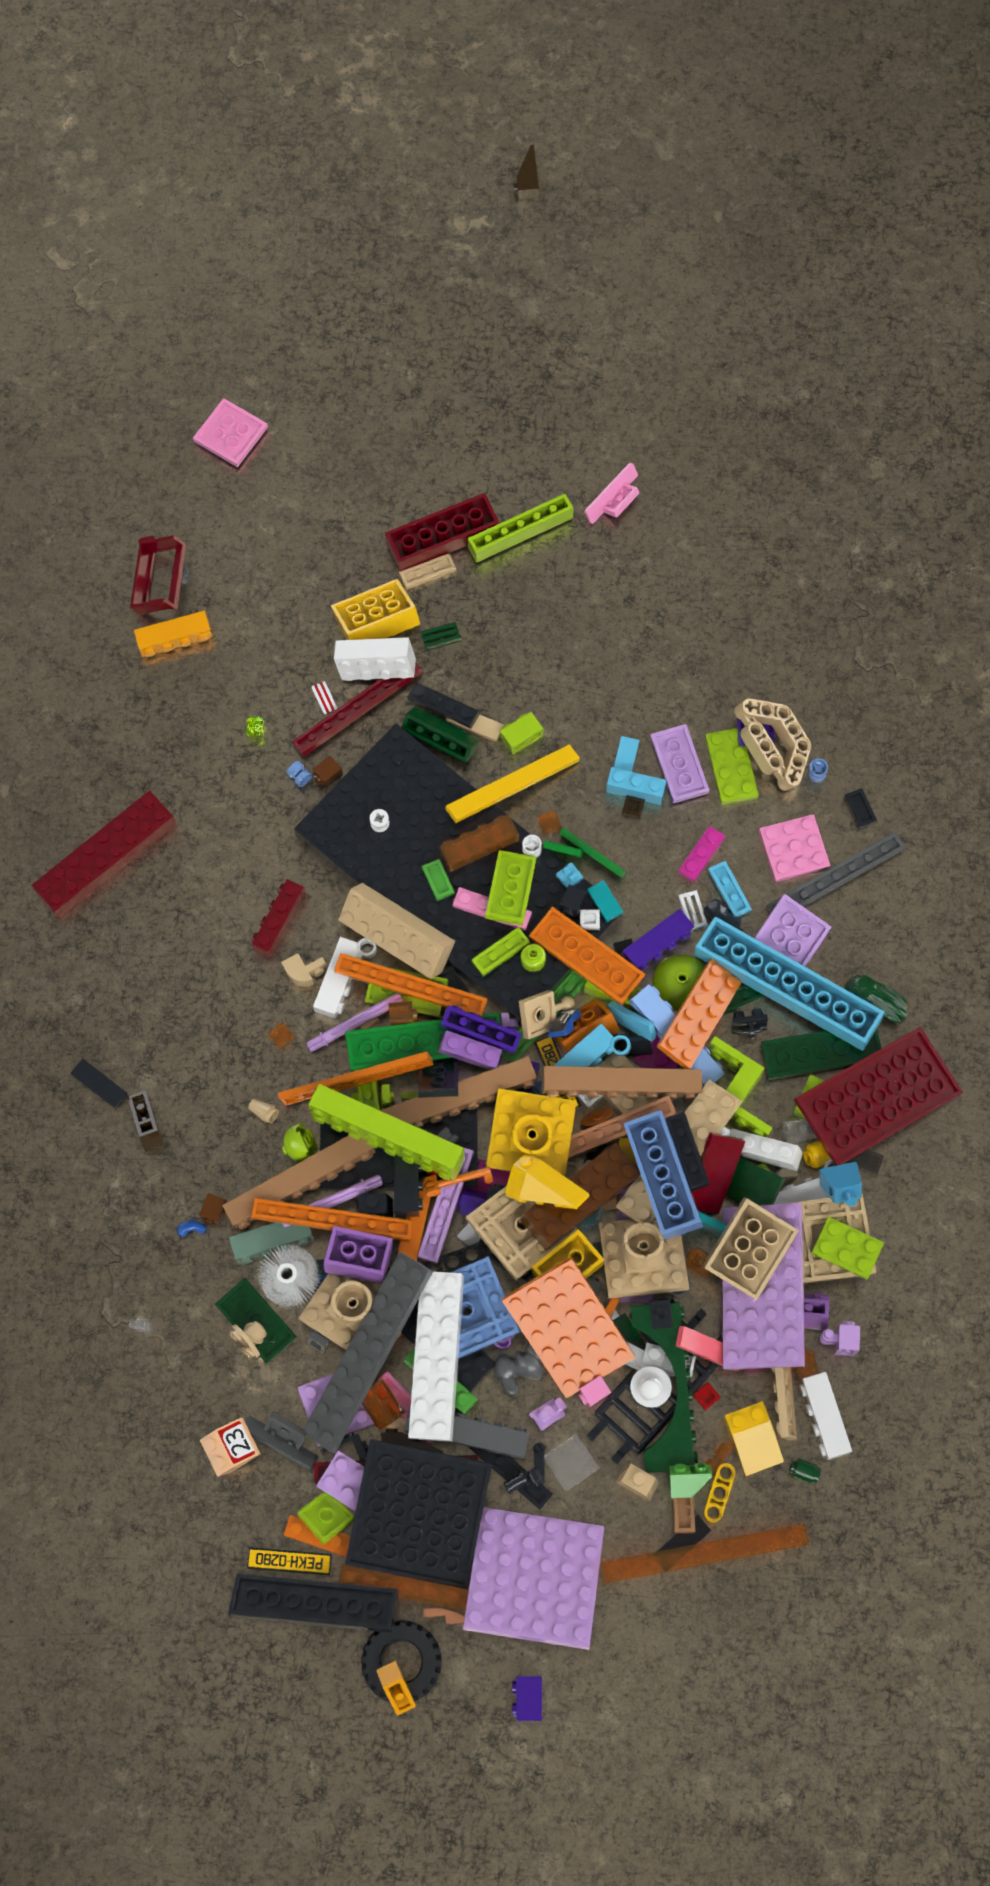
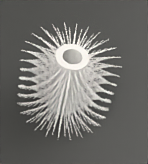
M295 1246V1251L291 1247V1250H282V1252L277 1247L279 1253L277 1250L275 1251L277 1256L273 1252L272 1254L280 1265H276L266 1257L271 1263L266 1261L267 1264L263 1267L264 1276H259L266 1278L265 1280L259 1279L264 1281L263 1283L260 1282L265 1285V1287L262 1286L264 1288L263 1291L267 1294L268 1288L267 1296L272 1294L268 1299L278 1304L280 1302L282 1306V1303L286 1306L285 1301H287L289 1308L290 1305H298L297 1302L299 1301L305 1303L303 1298L308 1302L299 1288H303L311 1296L313 1295L308 1290L315 1293L313 1291L315 1288L313 1280H317L315 1282L317 1287L318 1279L321 1278H315L310 1275H321L314 1273L316 1271L314 1269L316 1266L313 1265L314 1258L311 1264L309 1262H311L312 1255L310 1253L305 1255L307 1254L305 1250L304 1253L300 1252L298 1254L299 1252H297L298 1250H296ZM305 1263L309 1265V1266H308V1267H309L308 1269L305 1268V1267H306V1266L304 1265ZM271 1285L275 1287L274 1289H276L278 1293H281L280 1296L279 1294L277 1295L276 1292H272L273 1288L270 1287Z

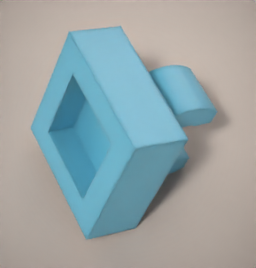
M572 863L556 873V877L566 888L569 884L575 886L583 879L582 874Z

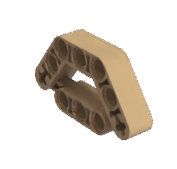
M756 699L744 700L734 710L736 717L742 720L745 725L741 730V738L761 771L766 775L774 773L780 789L784 791L792 789L801 781L811 750L810 740L788 706ZM762 724L771 725L785 746L787 752L784 761Z

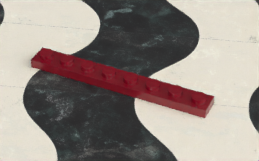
M415 662L414 677L405 679L381 678L294 739L292 741L294 747L303 757L420 675L422 673L421 667Z

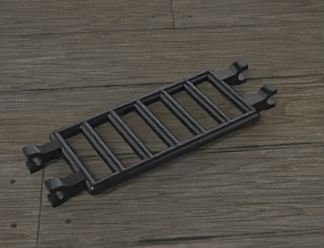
M700 1309L687 1324L681 1319L682 1326L693 1330L707 1313ZM722 1333V1334L720 1335V1337L717 1339L718 1341H720V1342H722V1343H723V1333ZM695 1360L694 1369L700 1375L693 1383L687 1381V1389H692V1395L719 1364L711 1361L705 1368L700 1362ZM634 1368L596 1409L595 1415L600 1421L587 1434V1437L593 1442L607 1426L625 1442L611 1458L616 1464L622 1460L630 1449L640 1454L672 1419L676 1406L677 1396L671 1392L668 1400L673 1405L666 1413L659 1407H647L660 1419L653 1428L648 1426L618 1398L626 1389L631 1392V1380L638 1371ZM612 1404L646 1434L639 1443L633 1440L605 1414Z

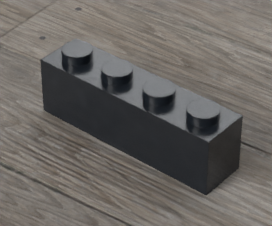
M395 1155V1218L419 1216V1211H423V1198L419 1199V1191H423V1179H419V1172H423V1169L420 1168L421 1165L416 1163L409 1164L402 1159L403 1157Z

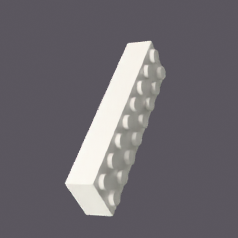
M433 1272L419 1297L408 1436L410 1439L449 1442L453 1440L464 1276L462 1273Z

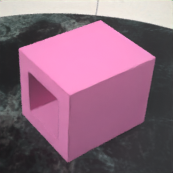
M598 1376L581 1387L578 1396L584 1405L588 1404L591 1407L610 1395L611 1391L602 1377Z

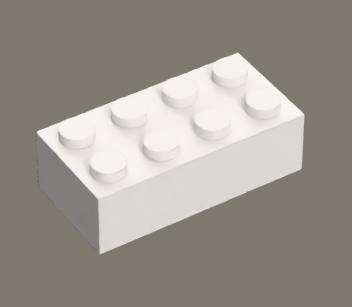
M409 637L336 641L334 661L342 680L405 679L414 677L416 658Z

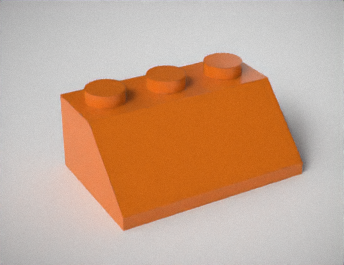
M598 998L579 1008L581 1017L573 1022L574 1030L566 1036L554 1037L565 1055L601 1023L611 1035H615L620 1031L612 1012Z

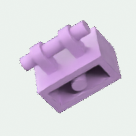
M843 1322V1325L840 1324L835 1329V1333L831 1329H825L821 1333L819 1340L822 1344L834 1345V1355L855 1356L860 1350V1326H856L855 1322Z

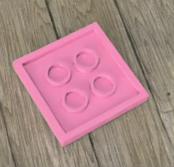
M223 398L193 437V441L238 467L266 431L268 424Z
M814 814L759 828L775 882L830 868L831 865Z

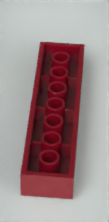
M149 790L31 886L57 918L60 919L176 825L175 819Z

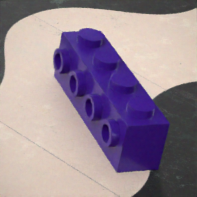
M679 909L625 948L620 956L643 972L649 967L648 963L652 960L656 962L663 957L664 951L668 950L670 952L678 945L677 942L679 940L685 941L692 935L691 930L694 928V925L682 910Z
M448 1005L445 1009L439 1025L440 1028L502 1049V1052L510 1055L516 1051L521 1037V1033H518L516 1029L509 1026H500L498 1022L491 1019H482L480 1015L473 1012L467 1013L455 1005Z

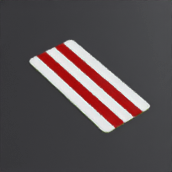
M325 682L312 686V690L324 714L337 709Z

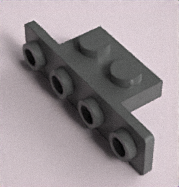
M274 1411L270 1414L266 1425L252 1416L246 1419L245 1423L253 1438L307 1470H310L314 1462L318 1460V1455L302 1447L306 1438V1431Z

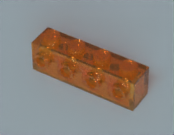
M509 814L506 816L501 815L489 824L479 825L472 832L462 833L457 839L446 840L440 846V853L449 871L452 872L519 841V833Z

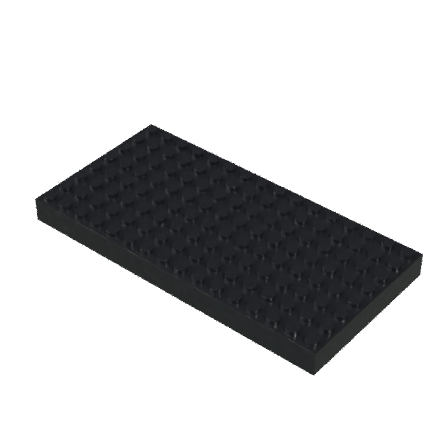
M395 723L294 828L295 835L354 886L364 883L453 939L455 943L446 964L449 967L453 966L464 980L503 1013H509V1018L516 1019L521 1027L519 1001L547 990L554 991L573 970L544 949L546 953L544 967L539 971L530 972L521 964V950L483 977L472 963V959L516 928L453 907V902L459 887L489 897L499 850L523 854V840L531 834L495 804L455 823L446 811V805L477 789ZM382 809L388 814L389 827L384 832H376L371 827L370 814L374 810ZM541 844V854L536 858L526 909L532 911V915L526 931L522 930L529 939L530 944H537L529 938V935L552 906L560 911V902L567 889L556 877V873L566 867L567 864L552 851L544 849L543 844ZM440 859L455 892L454 895L439 901L436 900L422 870L423 865ZM584 878L575 885V887L585 891L593 886ZM587 892L581 910H598ZM580 912L578 917H568L580 926ZM600 913V930L586 931L599 941H602L622 919L623 914L606 923Z

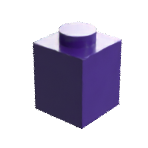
M465 1188L463 1194H460L457 1206H460L459 1213L469 1215L486 1202L487 1192Z

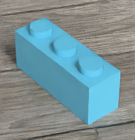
M611 767L606 792L624 797L629 795L645 799V802L661 805L666 780Z

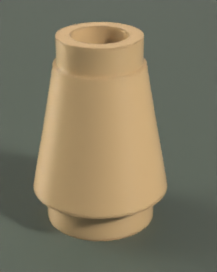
M253 1099L248 1107L265 1123H273L279 1113L275 1105Z

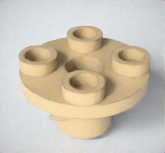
M256 1321L247 1323L243 1331L236 1324L232 1325V1331L229 1332V1335L235 1342L239 1341L244 1346L242 1351L248 1358L259 1357L260 1353L255 1345L263 1343L266 1337L264 1327Z

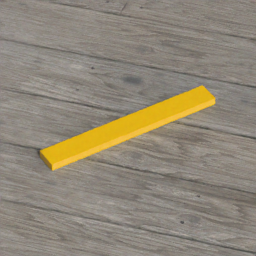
M569 744L446 805L445 809L454 822L457 823L579 762L580 757Z

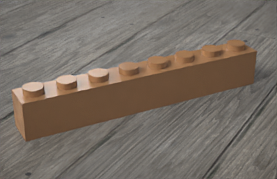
M528 1056L459 1081L458 1096L415 1097L380 1111L415 1127L422 1128L425 1123L439 1122L442 1120V1117L447 1115L450 1117L456 1116L461 1113V1110L466 1108L468 1110L479 1107L480 1103L485 1101L487 1103L496 1101L498 1089L516 1091L524 1088L526 1090L534 1087L538 1081Z
M544 1066L542 1069V1094H547L548 1097H558L559 1094H567V1097L587 1095L588 1098H596L599 1095H606L607 1098H618V1095H623L629 1099L638 1098V1096H646V1099L670 1096L671 1099L685 1097L686 1100H694L699 1093H702V1070L566 1066Z
M347 1136L222 1206L233 1227L240 1230L250 1225L251 1221L255 1220L251 1219L254 1198L287 1202L291 1199L296 1200L303 1196V1192L309 1189L310 1191L317 1189L321 1182L335 1179L339 1172L351 1170L356 1166L357 1162L369 1160L373 1157L372 1154L376 1153L374 1148L366 1143L367 1141L363 1139L356 1140Z

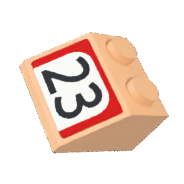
M243 1417L214 1430L200 1439L217 1477L232 1473L260 1455Z

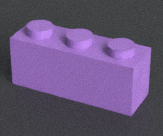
M446 1031L443 1034L438 1053L487 1070L497 1068L502 1049L450 1031Z

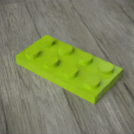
M737 728L705 734L721 805L758 798V790L747 747L738 746Z
M499 850L485 919L523 926L537 857Z
M394 969L448 986L449 980L445 978L434 977L430 979L423 974ZM369 984L365 1002L376 1005L398 992ZM401 993L399 994L403 1002L393 1007L394 1009L441 1018L443 1006Z

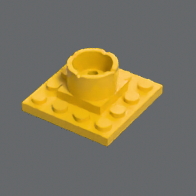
M498 1089L486 1167L511 1171L512 1166L527 1153L542 1160L565 1176L577 1101ZM531 1130L536 1133L534 1138H530L528 1135Z

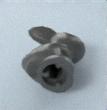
M528 1343L525 1347V1352H516L515 1358L506 1354L499 1355L495 1359L494 1374L501 1381L507 1393L511 1396H518L517 1375L538 1381L543 1375V1363L530 1343Z

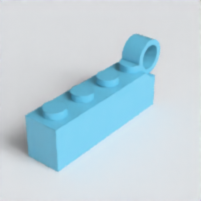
M601 1023L554 1066L597 1067L603 1061L601 1058L606 1054L610 1055L614 1052L618 1056L627 1055L631 1050V1043L626 1036L618 1035L613 1037ZM621 1039L627 1042L626 1050L622 1052L615 1050V1043Z

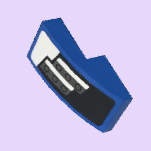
M579 1009L560 1012L552 1022L548 1036H566L574 1030L573 1022L581 1017Z

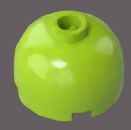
M299 1122L290 1127L283 1138L284 1145H282V1150L284 1154L296 1162H302L315 1154V1149L318 1148L311 1130L303 1127L305 1125L304 1122Z

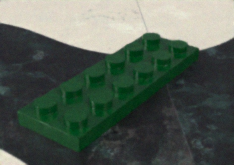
M877 1029L863 1051L827 1030L761 1041L768 1080L850 1067L882 1049Z

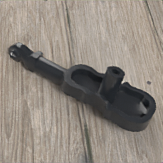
M719 899L711 900L704 908L703 913L707 919L713 921L717 917L746 933L740 928L741 920L734 914H730V910L727 909L728 906L724 905Z

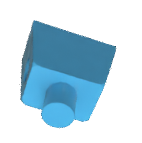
M857 1162L820 1169V1186L833 1203L845 1202L847 1206L851 1207L856 1205L857 1199L862 1197V1183Z

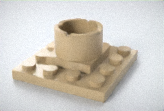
M504 1187L466 1216L465 1219L515 1281H517L529 1272L533 1265L572 1235L577 1228L569 1232L548 1250H545L520 1220L523 1213L535 1205L536 1201L518 1202L505 1195L506 1187Z
M863 1193L862 1197L857 1199V1204L851 1207L847 1206L845 1202L833 1203L830 1198L792 1202L802 1204L803 1283L857 1277V1275L811 1253L828 1216L870 1236ZM875 1265L870 1275L877 1273Z
M632 1219L599 1222L608 1299L689 1290L681 1235L665 1240L657 1220L654 1224L636 1223Z
M329 1273L298 1319L346 1351L362 1320L370 1312L372 1302L382 1284ZM353 1302L357 1303L354 1307L350 1306V1304Z

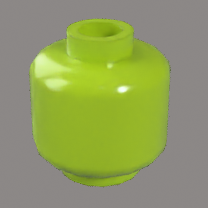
M537 944L527 945L521 952L522 966L530 972L541 970L546 963L544 949Z

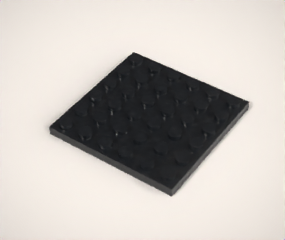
M370 1439L345 1565L468 1590L492 1463Z

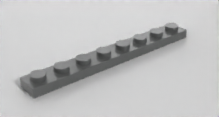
M896 832L788 892L786 895L805 907L904 851L906 847ZM781 897L766 905L769 913L772 912Z

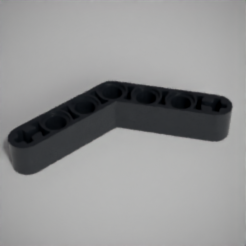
M484 1241L439 1257L437 1264L427 1262L425 1265L430 1270L431 1266H435V1268H438L437 1272L451 1273L489 1256L492 1263L508 1272L494 1253L489 1254L485 1251L487 1245ZM469 1252H475L477 1258L471 1261L466 1258V1255ZM454 1258L459 1263L456 1267H450L447 1264L448 1261ZM441 1262H444L446 1271H443ZM532 1269L527 1275H523L518 1280L525 1284L528 1283L533 1275Z

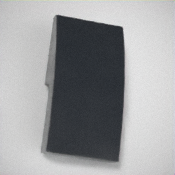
M629 1033L618 1034L626 1036L631 1043V1050L627 1055L653 1054L650 1040L642 1036L630 1037ZM621 1039L615 1043V1050L619 1049L621 1052L626 1050L627 1042Z

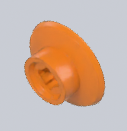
M612 1108L595 1110L583 1117L581 1124L585 1127H593L608 1121L612 1117L614 1110Z

